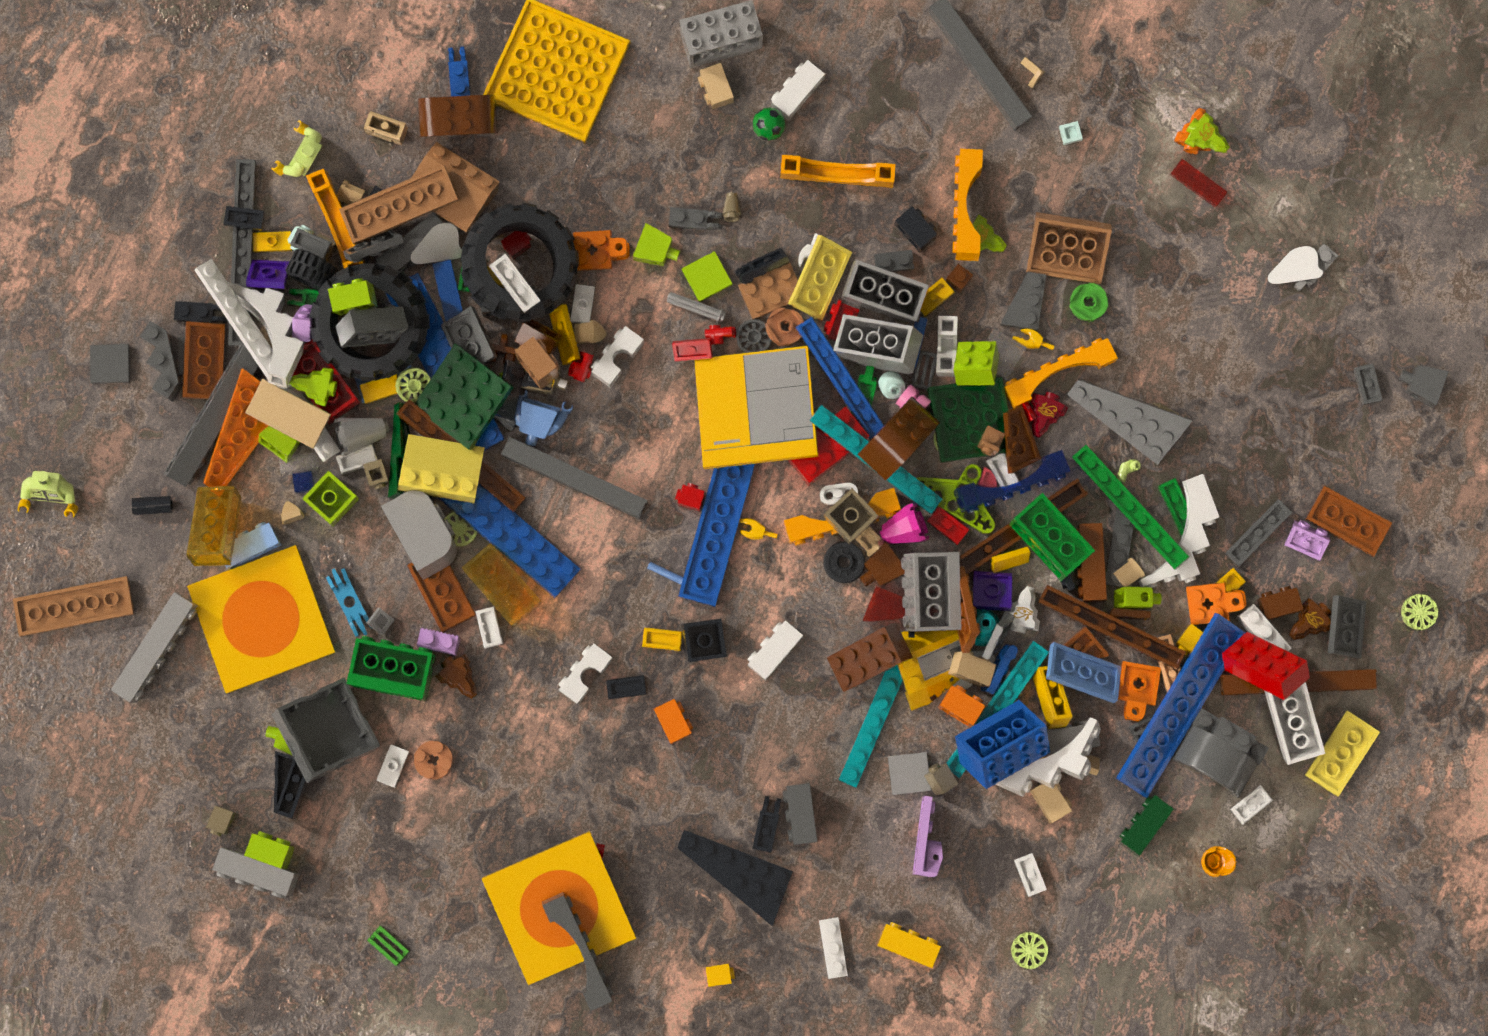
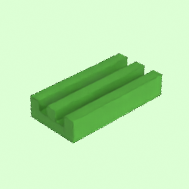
M381 925L367 940L395 966L410 952ZM382 932L395 945H397L403 951V953L400 954L387 941H385L379 935V933ZM376 937L383 945H385L392 953H394L398 957V959L395 960L388 952H386L379 944H377L374 941V938Z

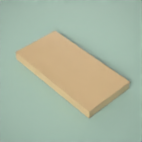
M265 379L261 380L245 412L312 449L315 448L331 416L330 413L277 385L268 383Z

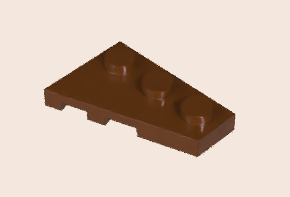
M1017 406L1003 413L1008 474H1012L1041 459L1022 406Z

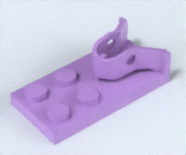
M929 796L922 797L912 875L935 877L938 874L943 854L941 842L927 840L928 833L932 832L933 821H929L930 814H933L935 810V802ZM934 855L938 856L937 860L933 859Z

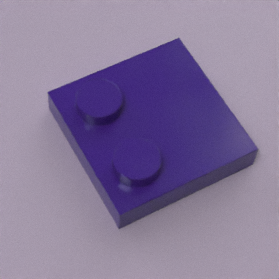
M252 260L246 279V287L285 289L288 278L285 270L290 261Z
M974 571L973 607L985 610L1011 611L1012 573Z

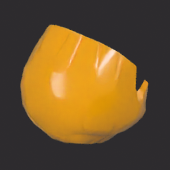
M1213 846L1204 852L1201 864L1203 870L1209 876L1220 877L1231 874L1235 870L1236 857L1226 847Z

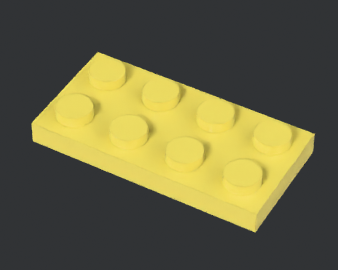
M818 235L788 304L817 320H823L852 252L826 237Z
M1348 710L1345 711L1323 746L1325 754L1316 756L1305 776L1339 797L1380 732Z

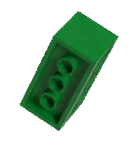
M1043 493L1022 510L1009 524L1060 581L1067 577L1095 551Z
M362 636L361 639L356 638L347 685L427 702L436 656L430 649L419 647L418 650H414L411 645L402 643L399 646H394V643L382 639L379 643L375 642L376 640L372 637ZM375 658L377 663L372 666L370 662ZM394 662L396 667L391 670L389 665ZM413 666L415 671L410 674L408 669Z

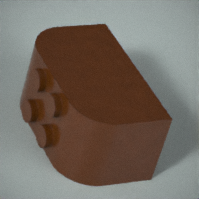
M495 95L418 98L420 137L498 133Z
M911 396L858 455L886 481L914 453L940 422Z

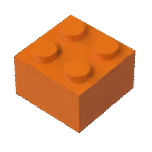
M952 685L938 708L970 728L974 726L985 707L982 704L983 700L975 695L970 697L966 694L967 690L959 685L955 687Z

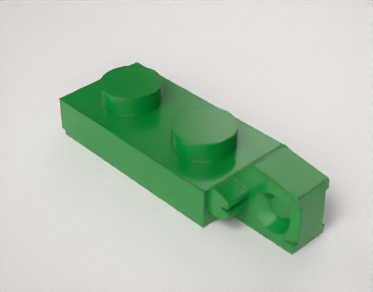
M867 365L865 374H860L857 385L872 406L877 378L872 377L874 367Z

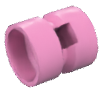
M909 385L895 403L901 407L913 396L927 409L931 401L925 395H919V390Z

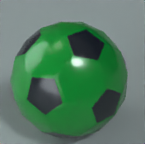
M766 107L755 114L753 130L762 140H776L784 133L786 120L778 109Z

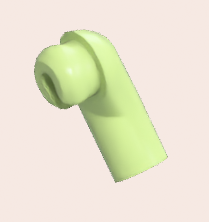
M1135 459L1122 463L1117 479L1121 483H1125L1127 474L1139 470L1141 463Z

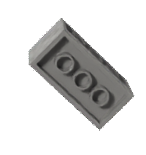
M753 0L679 20L680 34L690 68L762 49L763 34Z
M959 552L904 554V558L901 560V567L905 569V574L902 578V588L905 589L902 605L905 608L903 626L906 627V631L961 630Z

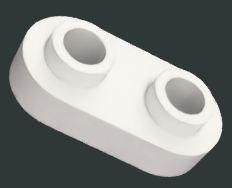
M852 483L828 485L820 491V500L825 505H834L845 495L844 492L853 488L858 493V489ZM832 493L833 497L827 499L826 494Z

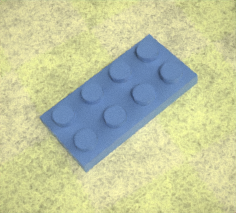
M1056 642L1050 645L1046 679L1112 703L1118 701L1121 666Z

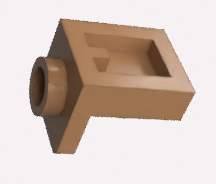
M987 426L978 444V448L982 449L981 452L988 456H995L1000 450L999 447L1005 434Z

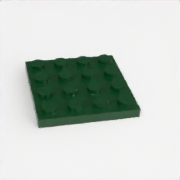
M455 343L415 404L430 416L431 421L468 450H472L514 387L459 344Z
M997 377L995 385H957L954 383L928 387L931 413L940 422L934 429L940 463L988 456L981 452L982 449L978 448L986 427L990 426L1005 434L1003 413L1008 411L1003 378ZM1005 436L996 455L1006 454Z

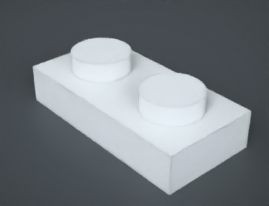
M1033 853L1014 860L1028 897L1047 890Z

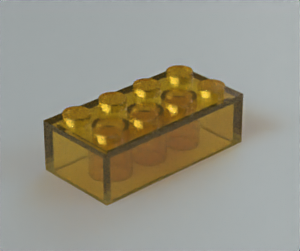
M235 486L197 488L186 553L193 566L231 565L242 498Z
M491 543L461 567L512 628L542 604L541 600Z

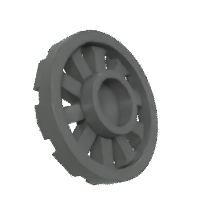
M751 319L739 326L736 333V341L743 352L766 351L770 346V338L767 340L761 338L768 336L767 332L760 333L763 328H766L763 321ZM749 323L752 324V329L749 328ZM757 323L760 324V327L758 329H756ZM745 328L747 333L743 332L741 329ZM742 335L746 338L739 339V336ZM747 342L744 347L741 345V343ZM760 342L765 343L766 346L763 347ZM752 344V350H747L749 346ZM755 344L760 349L759 351L755 350Z

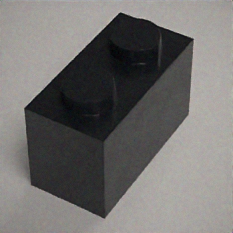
M911 206L895 220L894 225L920 252L936 239L937 229L931 222H926L925 216L920 209H915Z

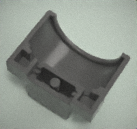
M1201 708L1173 754L1172 760L1208 776L1229 790L1231 795L1239 798L1257 765H1260L1269 747L1255 740V735L1226 718H1218Z

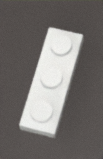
M506 254L489 266L524 313L540 302V299Z
M838 917L819 920L828 979L848 976Z

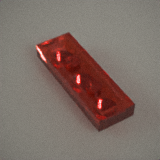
M1183 159L1180 160L1170 174L1215 208L1227 194L1225 189Z

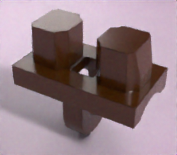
M502 334L499 345L492 344L496 355H504L503 365H505V361L515 362L517 358L516 348L507 347V334ZM497 357L490 362L496 363Z

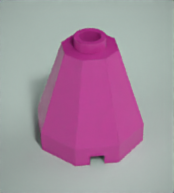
M916 503L905 506L882 525L880 534L883 541H887L888 544L929 540V536H925L928 533V528L921 511L917 512L915 508H918Z

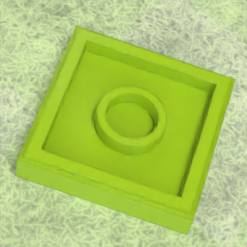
M715 251L681 268L699 302L733 285Z

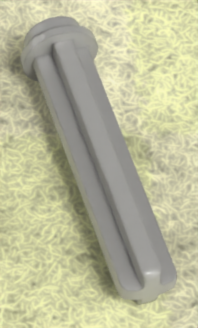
M672 292L667 297V303L714 319L716 323H723L726 312L722 308L719 310Z

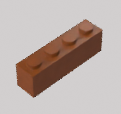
M1102 523L1079 524L1076 530L1095 551L1076 569L1077 579H1080L1081 586H1078V598H1081L1082 602L1106 601L1107 591Z

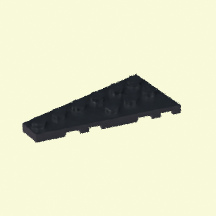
M684 830L677 848L773 926L793 871Z

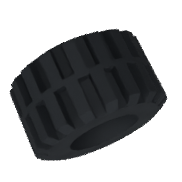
M296 249L285 271L293 279L319 291L326 280L332 278L339 270L329 261L313 253Z

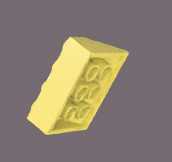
M408 434L398 490L406 492L417 490L429 496L475 503L484 447L474 446L472 450H468L461 443Z

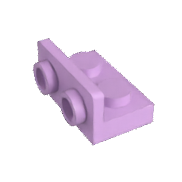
M1294 520L1293 527L1285 541V546L1320 561L1330 542V535L1321 528L1314 529L1310 527V524L1300 520L1298 522Z

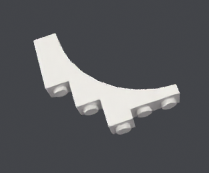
M228 282L244 308L261 322L269 335L273 354L268 370V383L287 388L303 354V341L295 337L290 338L293 317L286 313L281 314L285 304L284 293L266 288L264 293H260L258 290H251L242 287L240 284Z
M1203 474L1182 482L1186 494L1187 518L1184 532L1178 545L1189 556V559L1176 570L1165 562L1153 573L1139 579L1140 587L1153 588L1158 586L1157 582L1163 579L1165 583L1176 579L1175 575H1177L1179 581L1184 580L1185 583L1196 580L1195 576L1200 574L1192 552L1197 555L1205 552V547L1210 546L1202 524L1204 523L1205 526L1216 523V518H1219Z
M1090 717L1083 730L1063 749L1046 758L1036 760L996 785L1024 797L1025 793H1028L1032 787V780L1052 789L1055 784L1059 783L1062 776L1061 772L1083 780L1084 776H1087L1091 769L1090 761L1085 756L1090 754L1092 750L1091 744L1094 738H1097L1100 734V724L1096 719Z

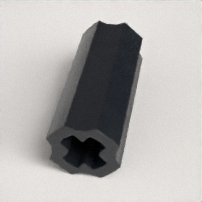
M171 496L132 498V513L134 515L173 512Z

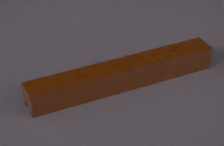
M1077 478L1048 497V499L1062 513L1085 498L1088 493ZM1008 524L959 556L960 566H964L966 574L969 575L990 561L992 557L999 555L1022 538Z
M1049 585L1045 587L1038 601L1039 604L1177 671L1186 655V651Z
M1377 670L1309 672L1310 678L1306 681L1308 692L1377 689ZM1221 675L1219 677L1221 696L1265 694L1263 689L1235 675Z

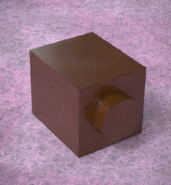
M958 263L947 277L946 282L952 289L961 294L972 280L973 274Z

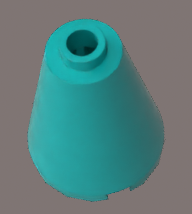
M976 609V622L980 625V634L975 639V646L985 647L1000 620L991 610ZM982 622L986 623L987 627L983 626Z

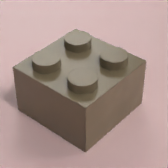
M853 488L823 515L825 520L849 545L879 517Z

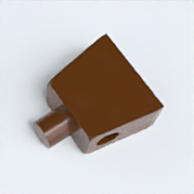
M886 542L864 564L868 572L859 579L865 587L874 581L879 587H882L904 576L905 569H902L901 561Z

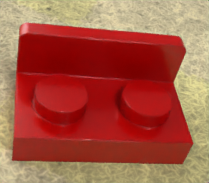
M838 300L837 304L833 303L829 313L832 315L830 322L826 321L823 332H826V339L836 342L843 314L857 317L860 309L846 305L841 300Z

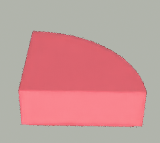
M983 467L978 486L996 491L997 481L990 469Z

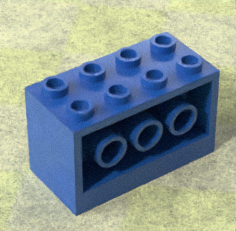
M1020 700L955 736L960 764L985 789L996 785L998 782L1050 753L1046 724Z

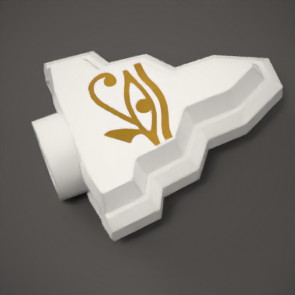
M1027 586L1020 593L1018 601L1012 603L1011 611H1004L1002 619L1008 613L1015 616L1010 630L1026 634L1027 629L1039 630L1038 610L1034 606L1036 599L1034 588Z

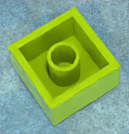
M363 278L352 280V284H333V288L328 289L332 311L338 315L347 314L349 310L354 308L366 310L370 307H378L373 284L363 280Z
M996 341L958 342L953 369L957 385H995L999 362Z
M329 470L302 498L332 527L359 500Z
M265 832L252 833L244 856L280 869H287L295 848L290 846L291 842L282 838L273 840V835Z

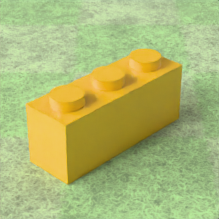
M1048 666L1038 667L1033 676V681L1048 729L1067 727L1072 719V713L1062 684L1046 679Z
M893 922L890 925L885 924L877 946L933 968L941 946L937 945V940L929 937L926 940L919 938L920 933L910 929L908 933L902 931V926Z

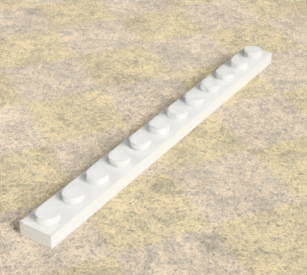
M210 259L196 267L195 272L268 379V370L272 361L273 350L216 264ZM288 384L287 388L280 387L307 401L301 391H298L292 385ZM324 428L314 448L323 462L340 452V449Z

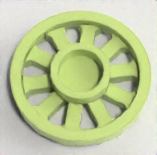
M407 368L399 374L396 380V392L402 400L407 402L410 399L415 403L418 399L417 393L421 394L423 392L421 388H425L431 379L420 368Z
M455 512L448 514L444 520L447 519L448 523L452 525L451 528L455 533L454 541L456 546H467L473 542L477 531L472 527H467L469 524L462 518L460 521ZM454 516L456 522H453L450 518ZM467 531H474V534L471 535ZM464 535L469 538L468 541H465ZM459 536L461 537V543H457Z
M1415 594L1405 600L1401 608V615L1408 627L1414 630H1425L1436 622L1438 608L1431 597ZM1427 601H1429L1431 604L1425 607ZM1409 604L1412 609L1407 608L1406 605ZM1431 608H1434V612L1427 611V610H1429V609H1431ZM1409 612L1411 615L1406 616L1405 613ZM1427 615L1433 616V620H1431ZM1412 618H1414V621H1413V623L1411 624V623L1409 622V620L1412 619ZM1424 619L1428 622L1427 626L1424 623ZM1418 620L1420 621V627H1417Z
M1025 932L1018 935L1013 941L1011 954L1014 961L1020 967L1034 969L1045 962L1048 955V946L1039 934ZM1028 935L1032 936L1030 943L1028 940ZM1021 937L1024 938L1025 944L1020 941ZM1038 937L1040 941L1034 944L1035 939ZM1041 944L1044 945L1043 949H1037ZM1015 945H1020L1022 949L1015 948ZM1016 952H1022L1018 957L1015 956ZM1037 952L1044 953V957L1038 955ZM1025 957L1024 963L1021 964L1020 960ZM1034 957L1040 960L1038 964L1035 962ZM1029 958H1030L1031 963H1032L1031 966H1028Z

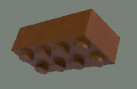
M893 623L828 656L827 660L842 691L846 692L908 661L913 656L897 623Z

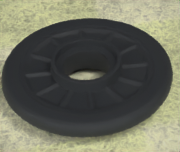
M846 541L835 543L828 548L824 555L823 565L825 572L836 582H853L862 575L865 569V556L862 550L853 543L850 545ZM842 557H847L850 560V565L846 568L839 565V560Z

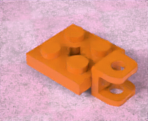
M611 230L573 232L575 239L573 243L579 253L577 271L612 269V260H626L630 257V244L624 238H612ZM591 246H594V248L598 249L596 252H594V255H591V253L588 252V249H590Z
M1225 582L1186 587L1190 621L1193 625L1209 623L1215 613L1230 621L1229 612L1240 611L1247 605L1245 592L1243 590L1227 591ZM1206 598H1208L1210 602H1213V605L1210 606V609H1207V607L1203 605V603L1206 601ZM1238 598L1239 603H1236L1234 599Z
M1122 661L1118 700L1126 701L1123 712L1125 720L1139 722L1145 715L1146 705H1156L1161 667ZM1137 679H1141V683H1144V686H1141L1139 689L1133 684ZM1132 709L1136 710L1137 715L1132 713Z

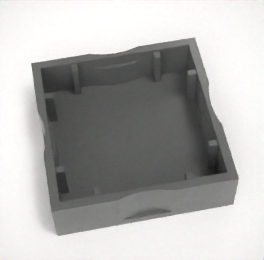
M345 677L320 688L312 695L301 697L283 705L271 714L307 783L374 752L380 746L368 721L360 712L357 700L349 685L346 684Z

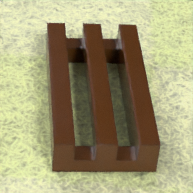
M1113 608L1110 610V615L1115 618L1149 620L1151 612Z

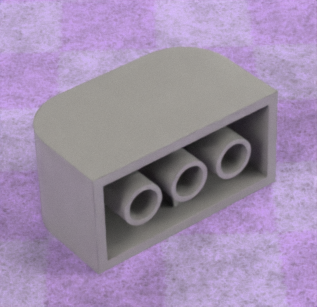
M855 260L841 298L892 318L914 323L917 321L929 285Z
M843 314L833 351L844 360L860 366L867 367L868 365L876 369L912 374L923 335L913 326Z
M411 490L381 506L423 580L446 568L454 561L457 554V546L452 535L455 533L447 519L443 521L446 517L437 503L433 504L428 495L421 491Z

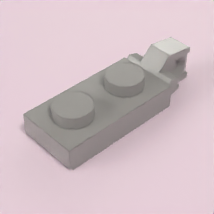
M1325 244L1317 251L1318 267L1324 273L1338 257ZM1318 278L1298 281L1293 287L1300 291L1305 284L1310 287Z

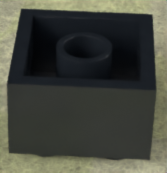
M721 618L681 624L686 662L727 657Z

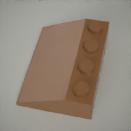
M436 142L425 155L412 178L445 165L459 201L433 212L467 232L497 194L500 181Z
M1036 212L1026 272L1101 284L1112 232L1111 224Z

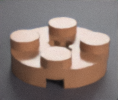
M778 308L770 314L765 324L766 332L769 338L778 346H790L801 338L796 327L804 321L797 311ZM781 323L789 324L788 331L781 329Z
M439 741L423 743L414 754V765L417 772L427 779H441L451 770L453 763L452 752ZM431 755L434 757L438 756L439 758L435 766L428 762Z

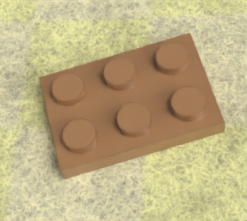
M788 263L767 272L765 275L754 278L750 283H741L738 285V288L752 319H758L778 308L788 306L798 280L791 264Z

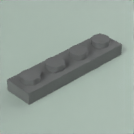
M1278 499L1225 552V555L1239 567L1280 526L1292 511Z
M1116 509L1105 575L1106 585L1122 588V584L1113 573L1128 562L1134 525L1119 509Z

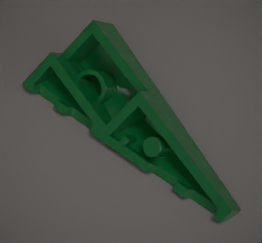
M401 402L394 404L388 498L395 499L406 492L398 490L408 434H410L409 425L397 415V412L404 405Z

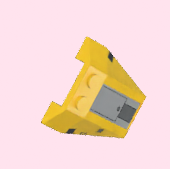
M957 630L901 632L913 658L898 665L911 711L930 704L960 680L948 674L954 653L961 652Z

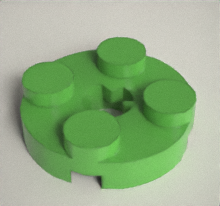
M1094 283L1079 285L1071 294L1069 307L1078 319L1093 322L1102 317L1107 310V294L1101 286ZM1092 298L1094 305L1087 307L1084 299Z

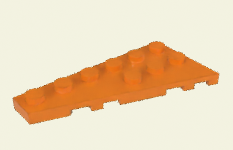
M243 368L241 369L203 482L219 495L259 443V434L269 426L245 413L260 381Z

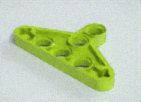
M975 464L967 466L959 480L927 477L916 478L928 488L929 485L932 486L931 490L933 492L939 491L942 494V500L937 507H941L948 514L981 534H990L994 530V520L974 491V487L981 477L979 466ZM971 468L976 469L978 472V476L974 479L969 478L967 475V471ZM959 485H966L968 493L965 495L959 494L957 491ZM950 501L958 503L959 507L956 511L949 510L948 503ZM968 510L973 511L975 514V518L972 521H968L964 517V513ZM978 515L982 516L980 521H982L983 523H985L986 521L990 522L989 526L991 527V529L987 528L986 530H983V525L979 522L977 526L974 525V523L978 519Z

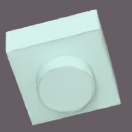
M1078 121L1059 126L1063 145L1082 141L1083 138Z

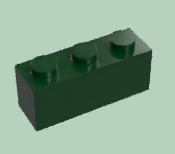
M1156 795L1148 796L1142 804L1144 807L1142 811L1134 814L1130 820L1132 822L1129 828L1125 827L1119 835L1121 838L1119 843L1136 856L1142 854L1174 810Z

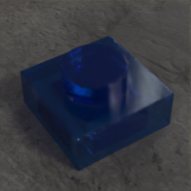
M312 471L292 474L295 493L309 492L314 486Z

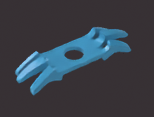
M334 568L332 573L338 588L335 587L329 576L326 579L355 637L359 636L353 623L354 620L366 636L368 633L361 616L364 617L366 622L369 620V617L350 582L345 568L341 569L346 584L342 582ZM349 596L355 599L354 606L350 608L344 605L345 598Z

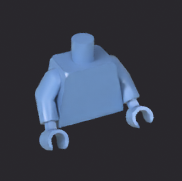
M525 390L524 395H519L514 416L515 422L519 426V431L527 434L525 443L530 446H536L538 437L545 439L548 435L555 434L563 426L568 417L567 414L572 412L573 405L567 410L564 408L565 401L562 403L560 411L558 407L529 399L528 392Z

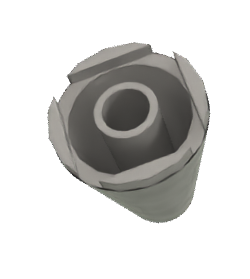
M382 418L334 419V423L338 422V427H335V433L339 448H343L345 451L341 453L343 456L385 438L386 433L389 432L387 421L384 422Z

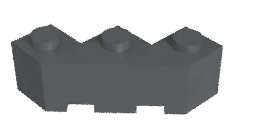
M149 321L140 338L155 347L146 361L151 368L161 373L152 389L173 402L182 387V382L178 372L171 335L165 329Z

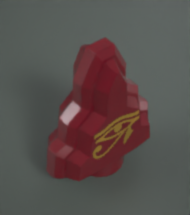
M1046 392L1045 395L1033 393L1030 403L1033 405L1032 410L1037 417L1032 424L1033 436L1040 438L1047 432L1051 424L1056 423L1059 417H1063L1069 407L1059 402L1060 397L1051 392Z

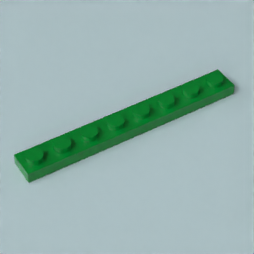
M1087 445L1072 456V459L1174 570L1189 559V556Z

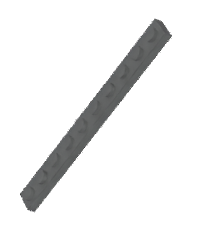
M236 159L234 207L254 209L256 160ZM233 227L231 283L240 284L248 289H251V287H246V279L252 262V229ZM229 323L228 345L230 347H239L243 342Z

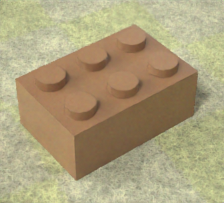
M533 336L518 347L515 353L519 363L541 390L559 377V365L552 354L548 356L544 343L540 339L536 340Z

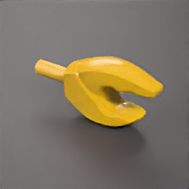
M1033 329L1020 330L1029 336V340L1016 336L1012 337L1017 344L1024 348L1039 349L1041 345L1051 350L1054 349V345L1042 341L1043 336Z
M740 518L739 523L752 527L750 532L740 530L744 537L759 540L763 539L765 535L777 539L778 534L765 531L766 527L757 520Z

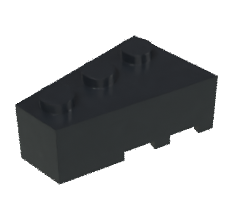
M275 751L274 813L296 819L308 783L294 757Z

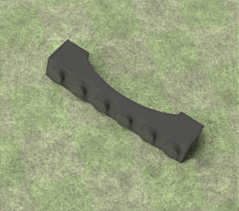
M562 892L542 901V906L549 922H556L563 927L574 939L582 953L587 972L586 988L582 989L590 1011L612 1002L611 995L614 994L610 984L606 985L603 980L606 975L601 966L597 967L595 960L598 958L594 949H589L587 942L590 941L586 932H581L579 925L582 923L578 914H573L571 910L573 903L569 895L565 897Z

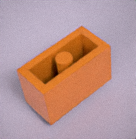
M672 699L654 708L670 744L692 735L690 730L693 727L689 719H684L682 713L685 710L680 701L676 703L675 699Z

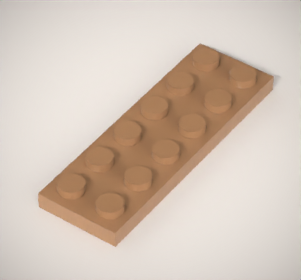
M441 165L342 207L339 210L352 243L356 245L455 203L459 199L445 165Z
M127 576L13 598L19 637L135 615Z

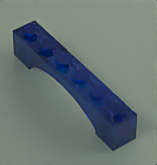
M1060 450L1044 456L1041 459L1042 464L1029 477L1017 483L1003 487L988 488L976 486L973 482L956 488L953 493L961 513L967 511L968 514L978 511V507L982 505L990 507L996 504V500L1001 498L1003 501L1013 498L1015 493L1020 492L1022 495L1030 492L1031 487L1038 486V488L1048 485L1050 480L1055 479L1057 482L1065 479L1066 474L1070 472V468L1063 451Z

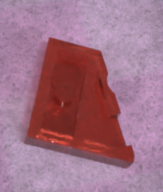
M876 586L862 621L903 619L905 616V608L902 605L903 597Z

